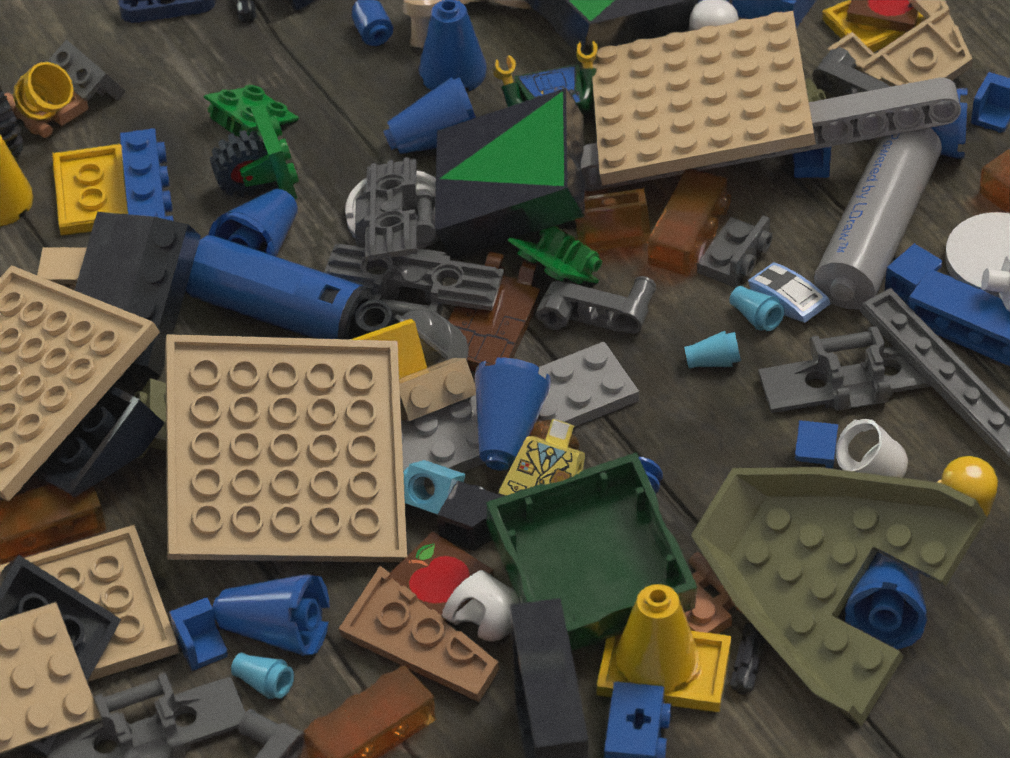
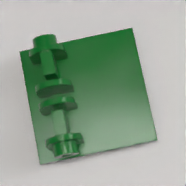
M246 85L244 88L221 90L217 93L204 95V99L211 103L208 107L210 118L227 131H230L231 134L234 133V136L240 137L239 131H246L247 136L250 135L251 131H258L251 108L262 104L265 105L269 117L276 115L279 125L299 120V117L287 110L286 105L274 101L264 94L263 89L254 85Z
M558 226L541 230L539 235L542 238L539 243L509 238L508 240L519 248L518 255L532 263L539 261L546 266L544 272L559 281H564L566 277L577 284H582L583 281L599 282V279L591 275L602 266L599 253L583 245L581 241H575L573 236Z

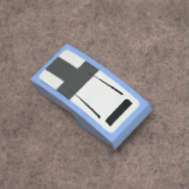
M775 262L748 280L752 291L778 298L780 304L784 307L785 316L804 323L830 305L829 298L814 284L793 270Z

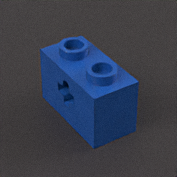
M614 682L604 758L666 757L667 738H660L661 728L669 729L671 704L664 703V686Z

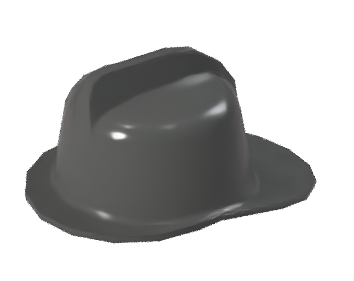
M418 309L409 311L403 316L395 315L394 320L396 324L408 319L415 321L427 368L451 358H466L467 360L469 347L466 337L457 327L440 314Z

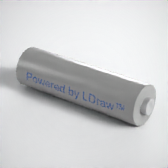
M925 128L879 138L815 271L814 282L816 287L829 298L832 304L845 309H861V303L877 295L886 275L887 267L894 258L940 157L942 145L940 138L933 129Z

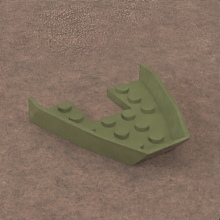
M821 467L732 468L692 532L691 537L734 604L810 690L862 727L904 656L897 649L838 619L849 596L877 552L946 586L986 521L987 516L976 499L939 482Z

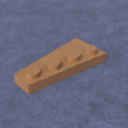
M381 566L339 627L341 637L478 702L500 670L498 662L461 631L457 632L448 625L444 617L420 602L416 594L405 585L402 587L391 578L390 573Z

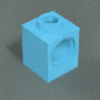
M426 460L409 464V467L403 472L405 503L438 514L457 481L464 482L466 474ZM426 477L434 484L435 491L433 496L425 489L424 482Z

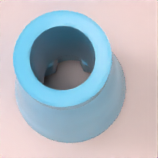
M743 286L736 287L730 295V304L737 308L757 330L771 331L781 323L784 316V307L780 304L778 298L749 290Z
M724 330L698 343L684 347L689 369L695 367H733L732 363L741 361L735 332L726 334Z
M240 653L235 657L231 666L233 676L242 679L268 699L284 697L293 684V669L288 667L284 660Z

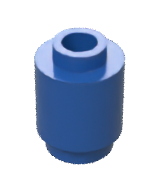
M358 0L352 7V20L363 41L371 46L386 42L392 36L394 28L382 4L377 0Z

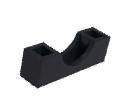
M457 481L437 514L439 535L453 544L473 551L493 541L487 526L486 502L503 496L487 491L478 485H469Z

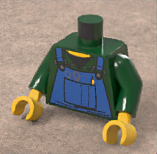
M592 41L593 53L590 55H584L581 52V42L577 45L576 56L583 64V69H579L578 64L514 76L515 82L512 79V73L516 66L513 57L507 56L506 58L508 71L502 70L496 59L492 71L497 79L503 81L504 85L501 86L507 107L567 88L583 115L584 125V115L590 113L594 106L593 76L597 73V68H593V61H595L597 56V44Z

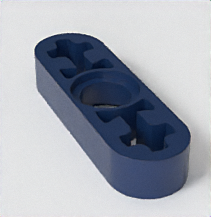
M118 0L121 18L130 23L205 13L213 9L216 3L215 0H175L171 4H160L163 0Z

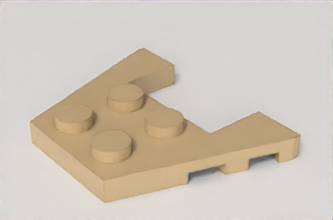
M909 0L926 20L876 54L853 32L828 48V53L831 49L838 47L847 50L856 60V70L878 79L890 87L934 78H947L952 81L972 67L970 52L957 25L955 26L949 14V7L945 0Z

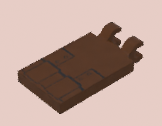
M490 252L485 266L504 269L505 273V267L501 266L504 255ZM524 260L518 279L503 276L492 311L455 306L448 321L457 327L467 339L469 347L467 363L471 371L476 372L477 366L483 361H486L485 366L495 365L496 358H514L541 300V289L536 288L539 275H535L539 263Z

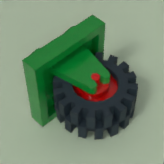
M264 104L251 108L258 131H251L249 136H247L246 131H239L240 137L236 138L234 133L228 135V142L222 139L218 142L220 148L214 147L212 150L213 156H210L211 167L222 191L226 190V193L231 196L234 192H236L237 197H243L244 192H248L249 196L255 195V189L258 188L260 192L266 189L264 183L271 185L276 181L279 189L288 192L294 199H297L293 184L299 183V178L293 162L286 163V160L292 159L285 138L278 141L277 137L283 134L276 115L269 117Z

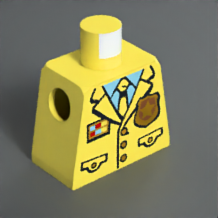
M552 419L546 440L535 436H527L499 493L509 495L539 484L563 481L583 471L585 453L568 447L574 425Z

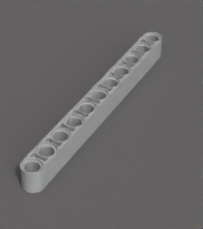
M934 78L809 102L816 141L815 145L608 185H602L598 145L597 143L584 146L581 159V172L584 178L585 190L596 191L946 125L954 122L961 114L955 83L950 79Z

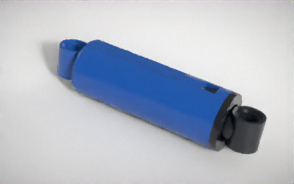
M207 235L199 241L186 287V292L192 298L312 339L351 340L395 324L389 305L382 300H375V294L369 287L216 236Z

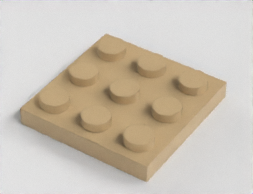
M56 602L0 620V754L85 725L100 718Z

